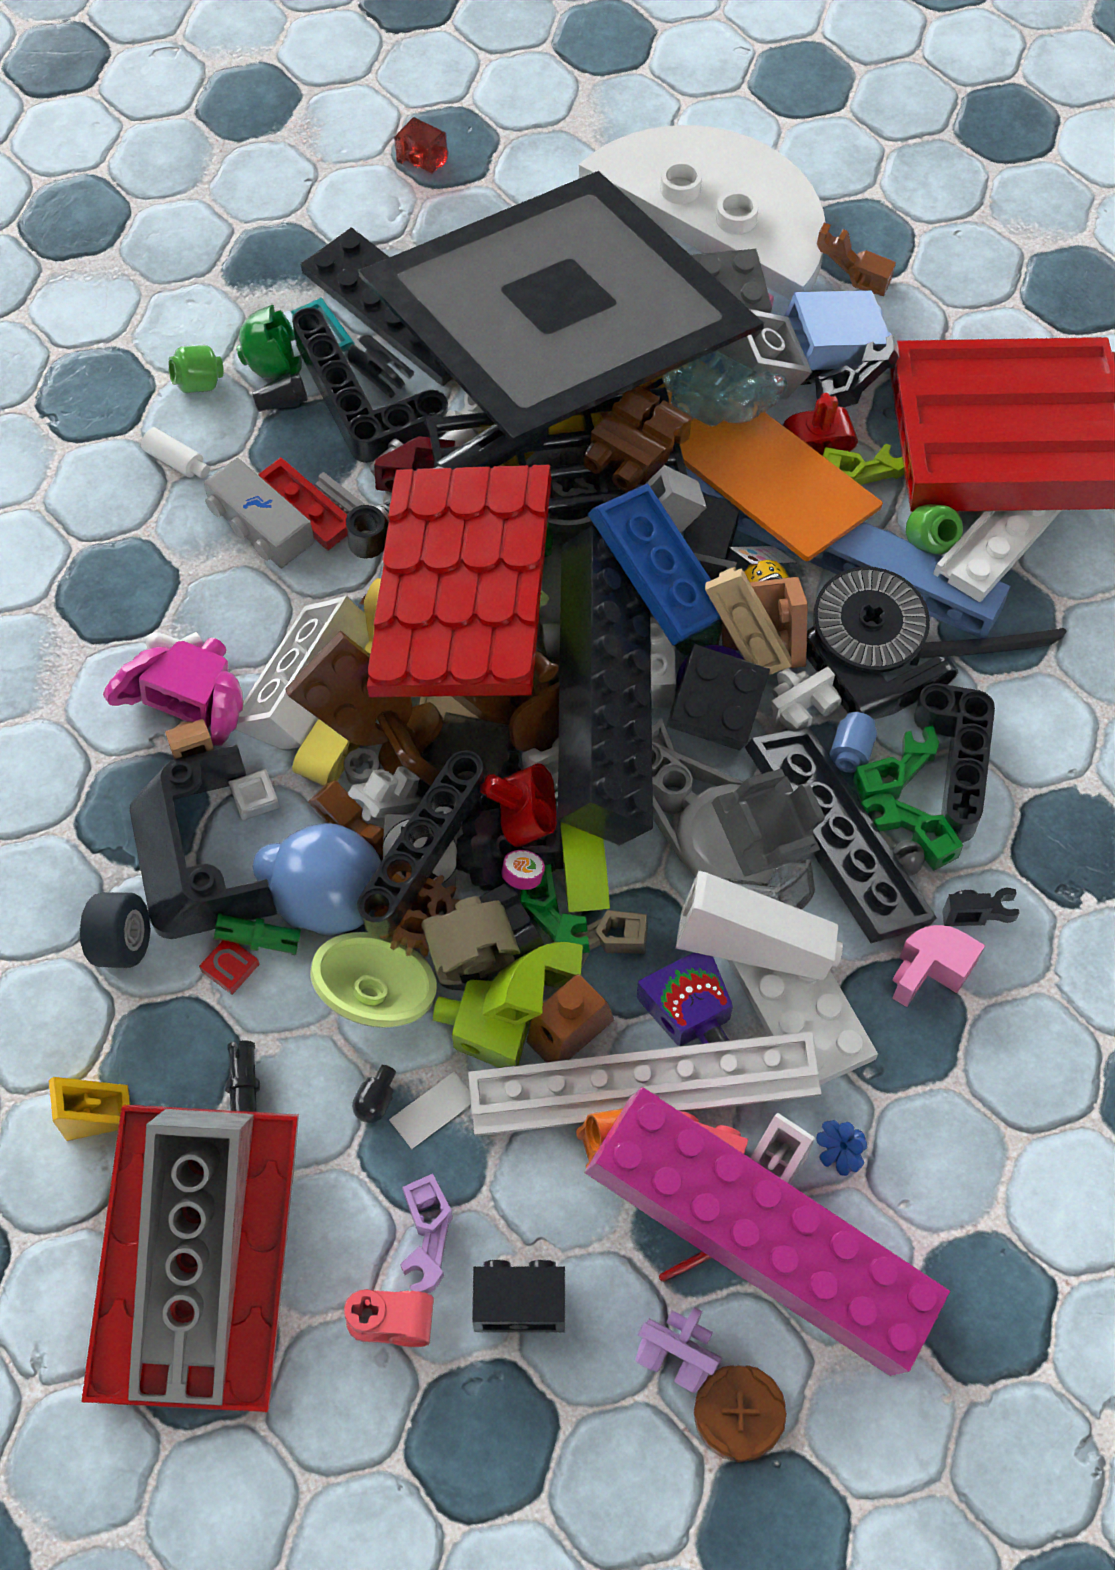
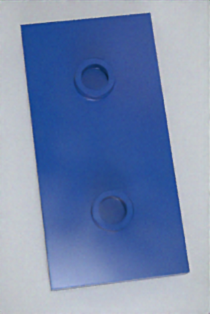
M648 483L594 507L588 513L595 527L673 646L722 620L705 591L706 582L711 581L710 577Z

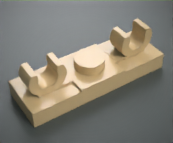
M735 567L720 572L718 578L706 582L705 591L745 661L769 668V675L792 667V659L742 568L738 570Z

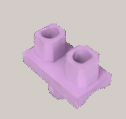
M695 1307L688 1318L673 1310L671 1311L666 1323L681 1331L680 1334L650 1318L647 1322L643 1323L638 1333L642 1340L635 1361L652 1371L658 1372L668 1352L678 1356L684 1361L674 1382L692 1393L697 1392L709 1374L713 1375L722 1357L690 1340L692 1336L708 1344L713 1334L712 1331L698 1324L703 1311Z

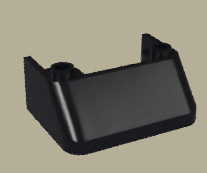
M238 745L170 761L134 797L130 804V816L149 917L155 932L163 938L177 939L214 930L219 913L246 920H255L256 918L277 914L267 879L226 889L224 877L215 866L199 864L186 867L173 800L229 787V781L246 776Z

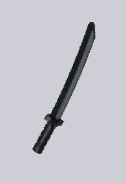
M1059 628L991 638L925 642L919 654L909 663L910 666H917L920 658L975 655L1049 646L1064 637L1066 629Z

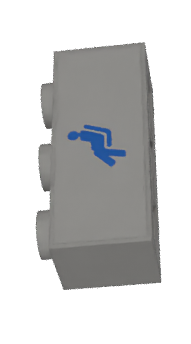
M238 457L203 482L207 494L205 502L210 511L217 517L223 516L238 537L249 539L257 553L264 560L268 561L271 559L282 569L315 543L311 521Z

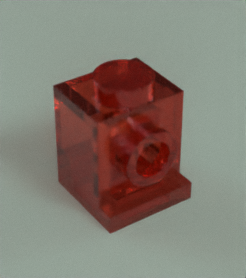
M413 117L394 136L396 161L400 164L408 161L415 167H420L433 174L438 167H442L447 161L449 152L447 149L446 132Z

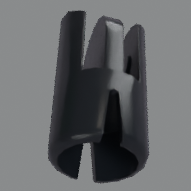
M363 335L357 340L366 348V351L364 352L352 344L347 354L348 362L386 395L393 398L396 395L395 392L378 375L381 374L400 390L405 385V382L388 364L390 363L408 379L414 376V371L372 336Z

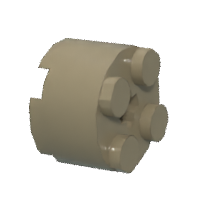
M478 896L465 898L455 904V911L446 915L441 914L429 917L421 924L439 981L445 985L462 984L461 975L479 973L480 978L492 975L515 961L513 955L520 954L504 906L501 905L500 901L481 903Z

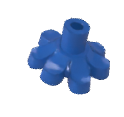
M836 1120L825 1121L822 1124L824 1131L819 1132L816 1136L817 1143L827 1149L819 1156L821 1163L828 1167L836 1162L837 1172L842 1176H847L851 1171L858 1172L864 1165V1160L860 1153L867 1149L864 1133L854 1129L850 1122L839 1124Z

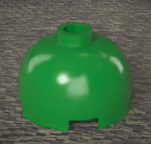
M270 305L254 312L245 320L239 333L240 345L236 347L239 360L244 366L248 365L255 374L262 378L275 380L288 372L291 375L299 373L302 369L301 355L294 357L291 341L295 340L294 331L281 310L275 312L274 305Z

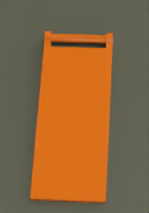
M694 360L679 367L685 370L657 387H666L669 403L692 416L689 439L680 444L685 466L804 561H810L881 510L883 502L741 393L733 391L728 383L699 361ZM668 373L661 375L651 381H648L640 386L645 389L646 387L656 382L660 378L664 377Z

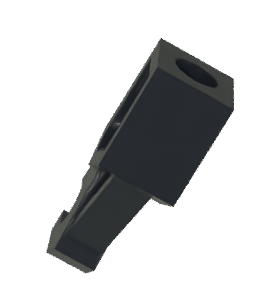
M894 336L885 337L887 344L881 351H878L874 342L867 343L862 359L863 363L856 370L846 365L815 377L816 399H820L821 394L828 393L830 396H836L838 407L858 404L862 392L888 368H894L899 359L898 343Z

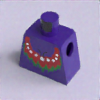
M693 952L638 981L637 999L678 1046H683L696 1038L700 1040L701 1044L730 1041L721 1025L730 1020L733 1005L713 956Z

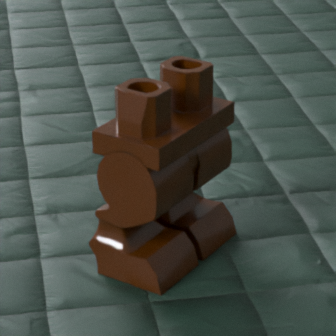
M641 386L624 392L620 401L613 404L612 411L607 413L600 424H597L592 430L590 446L584 455V467L595 474H600L607 465H610L616 469L613 474V483L626 493L630 492L638 484L645 485L667 462L673 449L674 441L682 444L689 439L692 416L665 400L660 403V397Z

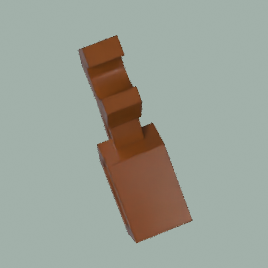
M823 223L817 239V246L820 252L827 254L850 276L853 287L884 296L892 280L896 262L867 250L856 254L851 249L849 231L842 229L839 237H834L829 232L831 225Z
M336 780L327 783L308 801L327 824L341 825L360 834L374 847L383 861L384 829L373 824H367L362 820V807L348 795V792Z

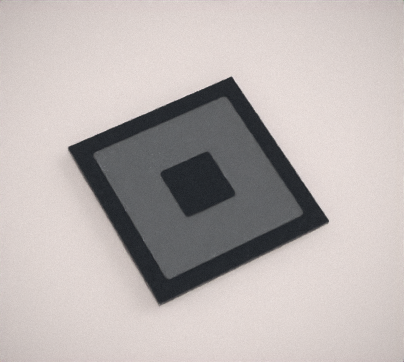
M600 171L591 173L358 270L359 277L512 443L527 438L764 328L762 320Z

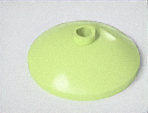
M368 932L346 933L326 941L315 953L310 970L311 982L316 993L334 1012L352 1022L380 1028L409 1024L426 1014L433 1004L437 982L431 966L416 950H413L411 956H406V946L400 944L398 948L392 950L390 948L392 943L391 937L380 939L379 936Z

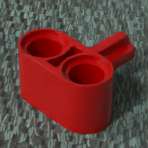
M828 393L821 394L820 399L816 401L814 410L793 414L783 423L785 428L822 456L825 447L850 452L858 444V438L848 411L844 407H838L836 396H830Z
M534 764L504 779L494 774L485 777V782L480 786L481 792L488 798L501 804L502 831L510 844L515 847H521L554 832L557 823L555 784L551 773L544 765Z

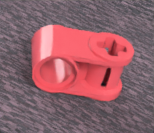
M359 1290L348 1298L344 1307L347 1329L352 1337L362 1342L390 1343L404 1347L428 1346L430 1344L434 1297L428 1293L418 1291ZM363 1309H372V1316L369 1317L368 1323H360L359 1316H362Z

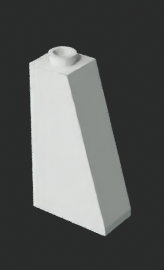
M698 871L681 911L676 948L824 981L831 967L839 965L843 943L837 941L838 924L712 874Z

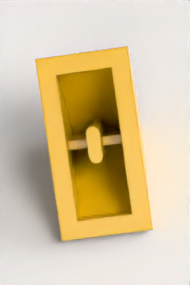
M61 1077L49 1079L53 1123L66 1141L118 1131L121 1106L124 1104L130 1105L128 1085Z

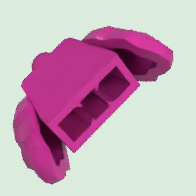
M208 638L201 648L185 641H179L170 649L155 647L141 651L132 661L124 664L116 672L103 693L106 701L113 706L123 704L134 705L142 701L145 705L187 722L203 719L207 729L211 725L210 736L213 746H222L230 733L236 729L239 713L243 710L244 703L240 683L235 675L229 672L228 661L223 657L227 651L226 647L216 638Z

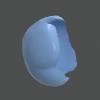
M329 823L305 827L288 836L282 843L266 845L255 855L252 867L257 881L268 880L275 908L294 929L301 927L321 935L333 936L352 931L363 924L357 909V902L362 891L381 864V859L374 847L360 834L344 826Z

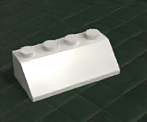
M347 596L304 606L244 700L243 710L239 713L235 730L281 750L299 748L318 718L287 695L285 688L339 631H342L364 649L369 642L365 613Z

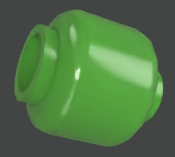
M208 345L181 346L175 351L174 356L169 357L170 380L173 385H177L184 393L212 391L217 385L218 378L223 377L224 367L222 358L215 356L214 351Z
M926 504L917 507L910 514L906 523L908 541L916 548L931 554L947 553L962 537L963 533L961 517L956 510L945 505Z

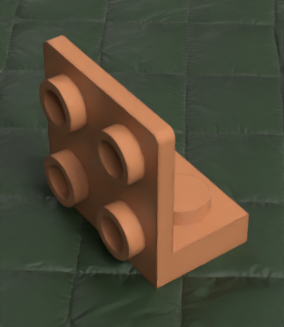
M799 577L750 582L792 659L791 668L806 667L808 603ZM722 621V646L735 651L739 650Z

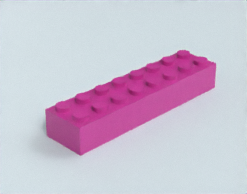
M641 1087L629 1098L584 1172L889 1376L910 1372L950 1293V1290L644 1087Z

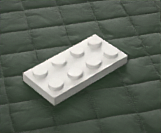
M728 960L769 1036L813 1032L820 1085L876 1060L878 1053L831 971L828 972L823 981Z

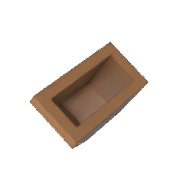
M203 719L194 722H183L175 728L165 731L174 759L215 750Z

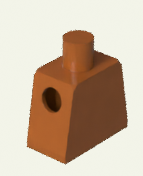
M577 974L543 1003L542 1014L531 1020L527 1044L545 1062L570 1060L614 1021V1017L606 1000L581 975ZM549 1034H551L553 1041L547 1037Z

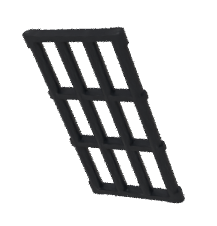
M666 387L649 389V392L660 397V403L663 400L669 403ZM618 395L577 414L581 415L584 431L549 435L548 440L543 446L533 449L526 448L515 455L517 466L527 465L524 453L588 445L589 448L591 432L594 429L591 414L612 411L613 404L620 401L622 395ZM484 412L443 417V415L426 416L425 426L427 427L428 438H430L434 463L460 447L440 448L439 432L492 426L494 422ZM674 441L673 449L665 466H674L676 471L687 475L680 444ZM584 462L550 466L551 481L595 476L598 492L549 498L548 514L594 508L625 494L626 492L621 489L608 490L605 474L615 473L616 469L607 465L600 474H595L584 467Z

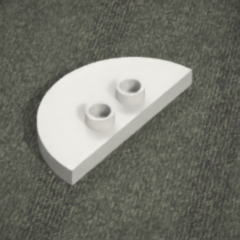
M697 125L663 126L638 131L618 138L602 146L579 164V178L600 171L665 232L703 253L757 249L767 288L791 300L794 292H811L821 269L823 252H820L817 246V239L823 223H826L824 211L816 191L806 176L789 159L770 146L740 133L715 127Z

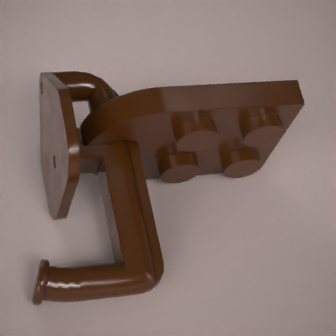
M339 631L285 688L287 695L348 741L362 746L382 744L378 758L385 771L394 775L398 767L404 766L431 786L440 771L422 758L421 753L439 734L443 725L442 715L431 702L412 706L411 697H369L367 682L370 653L342 631Z
M537 650L535 654L532 695L451 696L485 724L496 728L509 729L511 743L519 751L526 752L536 748L543 752L552 748L555 739L559 738V682L550 687L548 682L555 676L559 668L556 663H551Z

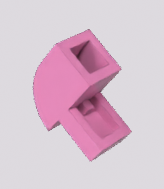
M933 925L919 929L906 940L899 958L903 960V963L892 980L898 984L892 999L907 1007L927 976L958 993L977 964L985 945L950 926Z

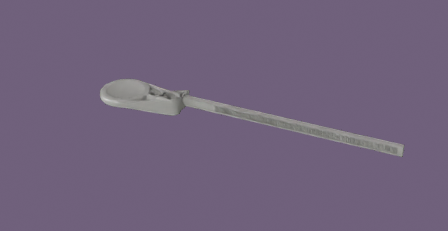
M325 472L318 476L319 481L315 483L316 488L347 515L353 508L365 505ZM537 640L536 650L545 656L543 644ZM559 657L547 658L551 663H556L559 668L555 676L548 681L553 680V685L559 682ZM661 718L652 726L654 822L680 861L682 860L695 878L698 871H702L747 889L762 887L777 877L785 865L744 877L712 805V801L717 796L737 790L744 782L675 752ZM696 779L716 787L708 788L699 795H696L692 792V781ZM670 786H676L681 788V790L670 791L666 788ZM663 811L670 814L682 812L678 821L677 834H675Z

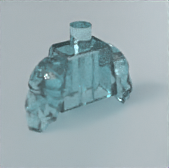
M718 351L711 352L661 375L665 387L668 391L672 392V405L692 416V420L696 418L709 426H716L723 420L728 423L749 422L758 417L759 414L774 407L789 387L784 375L772 374L769 371L757 374L755 370Z

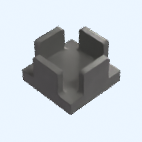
M782 769L750 777L737 790L717 796L712 801V805L744 877L814 856L820 850L813 835V830L825 820V816L809 783H805L793 791L788 777H785Z

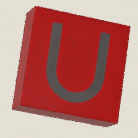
M222 940L199 965V968L203 974L233 995L260 964L258 958L239 944Z

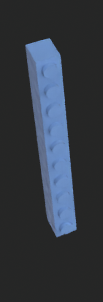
M686 467L687 475L699 482L703 495L727 500ZM740 510L738 531L799 557ZM865 522L808 561L835 574L857 567H877L892 571L908 580L919 591L927 605L929 616L978 638L988 637L1004 607L1011 587L999 581L981 602H978L949 584L947 577L942 574L937 577L933 574L937 563L943 556L924 552L916 548L909 541L897 537L894 533L881 530Z

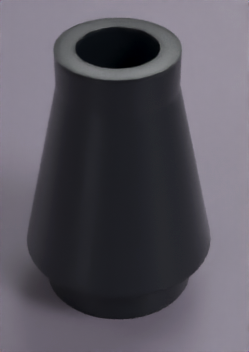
M288 372L264 387L252 391L259 412L270 409L301 407V402L308 401L306 389L299 373L291 375Z

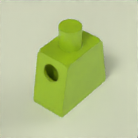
M467 981L461 1001L438 996L434 1007L433 1021L454 1026L452 1040L453 1047L456 1050L498 1068L519 1066L531 1020L518 1026L482 1015L485 997L493 981Z

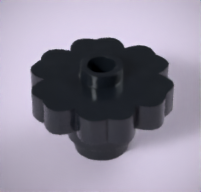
M500 808L471 812L468 819H465L462 823L463 834L457 839L456 869L470 874L471 883L479 886L482 891H491L506 883L501 873L506 855L512 851L522 850V846L515 847L506 839L502 831Z

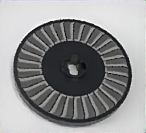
M857 567L837 574L823 586L813 609L815 633L829 655L849 668L868 673L893 671L911 662L923 648L930 628L928 608L919 591L902 576L877 567ZM865 615L870 618L875 616L879 618L877 624L873 621L866 623L864 621Z

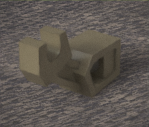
M607 910L603 918L587 926L588 932H579L574 935L576 938L588 936L590 950L601 945L606 953L646 954L647 914ZM611 927L614 929L617 927L625 928L624 938L607 936ZM582 953V966H581V969H582V967H583V965H584V963H585V961H586V959H587L589 953Z

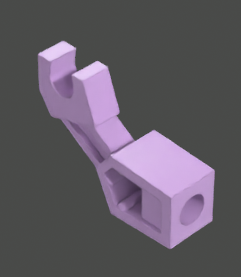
M433 1174L402 1187L419 1235H423L424 1239L422 1248L419 1246L400 1265L404 1276L414 1270L421 1271L424 1274L423 1279L419 1283L410 1285L411 1291L424 1293L436 1290L444 1277L441 1266L448 1226L453 1219L451 1208ZM438 1204L440 1208L439 1216L433 1219L431 1224L425 1223L423 1215H419V1212Z

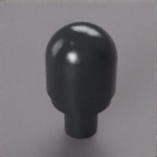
M381 1065L375 1078L368 1077L366 1081L362 1082L352 1102L353 1113L360 1121L374 1123L384 1116L393 1099L392 1094L394 1091L390 1084L396 1075V1071L392 1067Z

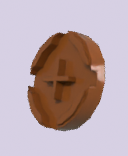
M748 1365L724 1366L715 1371L713 1375H709L697 1392L693 1411L696 1430L707 1448L721 1458L736 1462L756 1460L771 1451L784 1432L787 1413L784 1395L774 1379L759 1368Z

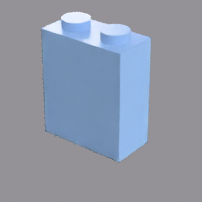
M872 291L794 292L784 315L791 322L811 370H832L846 365L852 369H857L863 363L862 359L867 343L874 342L878 351H881L887 344L885 337L891 336L884 323L881 307L877 305Z

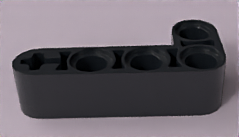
M933 683L922 689L914 713V721L922 731L924 727L933 726L937 735L951 737L941 815L945 816L960 841L964 843L974 836L983 814L995 704L991 696L986 692ZM928 706H934L940 709V711L933 710ZM968 713H974V714L978 715L979 717H973V716L969 715ZM963 746L972 747L976 751L966 750ZM958 780L968 781L972 786L963 785ZM959 808H965L963 819L960 818Z

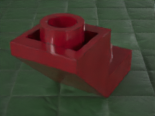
M418 436L375 459L376 490L392 493L396 470L413 469V471H417V469H433L434 459L430 438ZM439 439L440 448L455 447L454 440Z

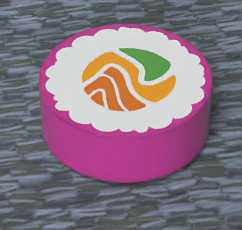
M516 850L510 852L504 858L501 873L505 882L510 886L524 890L532 889L541 883L545 865L537 854L527 850Z

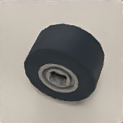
M101 892L94 894L88 900L81 915L79 928L81 947L88 962L97 967L131 968L138 965L144 958L149 945L151 928L147 905L139 895L135 893Z

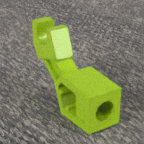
M885 444L874 457V460L867 462L863 460L859 453L827 447L824 450L823 457L860 485L891 477L898 479L905 474L903 458L892 457L890 455L891 445Z

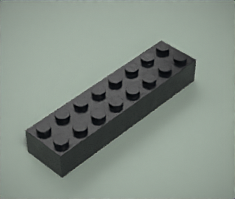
M592 525L561 546L558 820L620 846L653 829L651 621L649 608L597 528Z

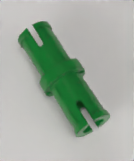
M219 913L213 939L250 945V950L258 951L260 947L296 955L301 929L264 923L265 919L256 918V921Z

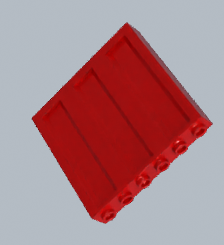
M1108 337L897 341L899 359L894 368H889L911 512L917 507L926 504L945 505L956 511L1115 509V352L1111 350Z

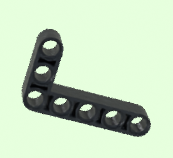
M307 307L298 310L293 315L292 323L296 347L351 454L356 460L366 463L375 461L388 449V444L393 439H397L405 444L418 436L428 437L425 417L443 415L444 417L448 412L447 397L438 390H426L373 410L323 314L315 308ZM439 432L438 437L444 434L445 432Z

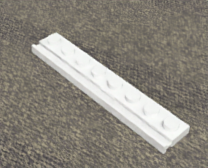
M1062 510L985 511L937 563L933 574L937 577L942 574L949 579V584L981 602Z
M812 1031L468 1072L475 1136L583 1124L587 1115L591 1113L624 1108L629 1098L641 1087H644L682 1112L821 1096Z

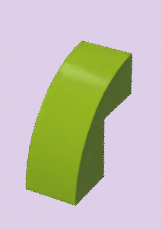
M561 822L568 911L579 912L610 909L604 840Z
M570 942L546 944L508 964L491 983L483 1004L482 1015L518 1026L541 1015L544 985L558 989L575 975H581L583 945Z

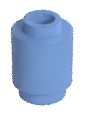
M851 712L839 722L830 751V758L840 770L852 773L856 771L858 766L869 763L877 736L875 721L869 715L861 712Z

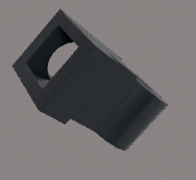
M505 883L479 896L481 903L500 901L501 905L504 906L520 950V954L513 955L514 960L544 946L539 932L530 922V917L519 901L518 893L514 887Z

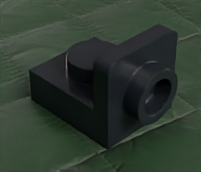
M556 808L557 823L554 832L537 839V846L522 848V850L537 854L543 860L544 865L550 864L552 872L556 869H564L561 821L558 820V808Z

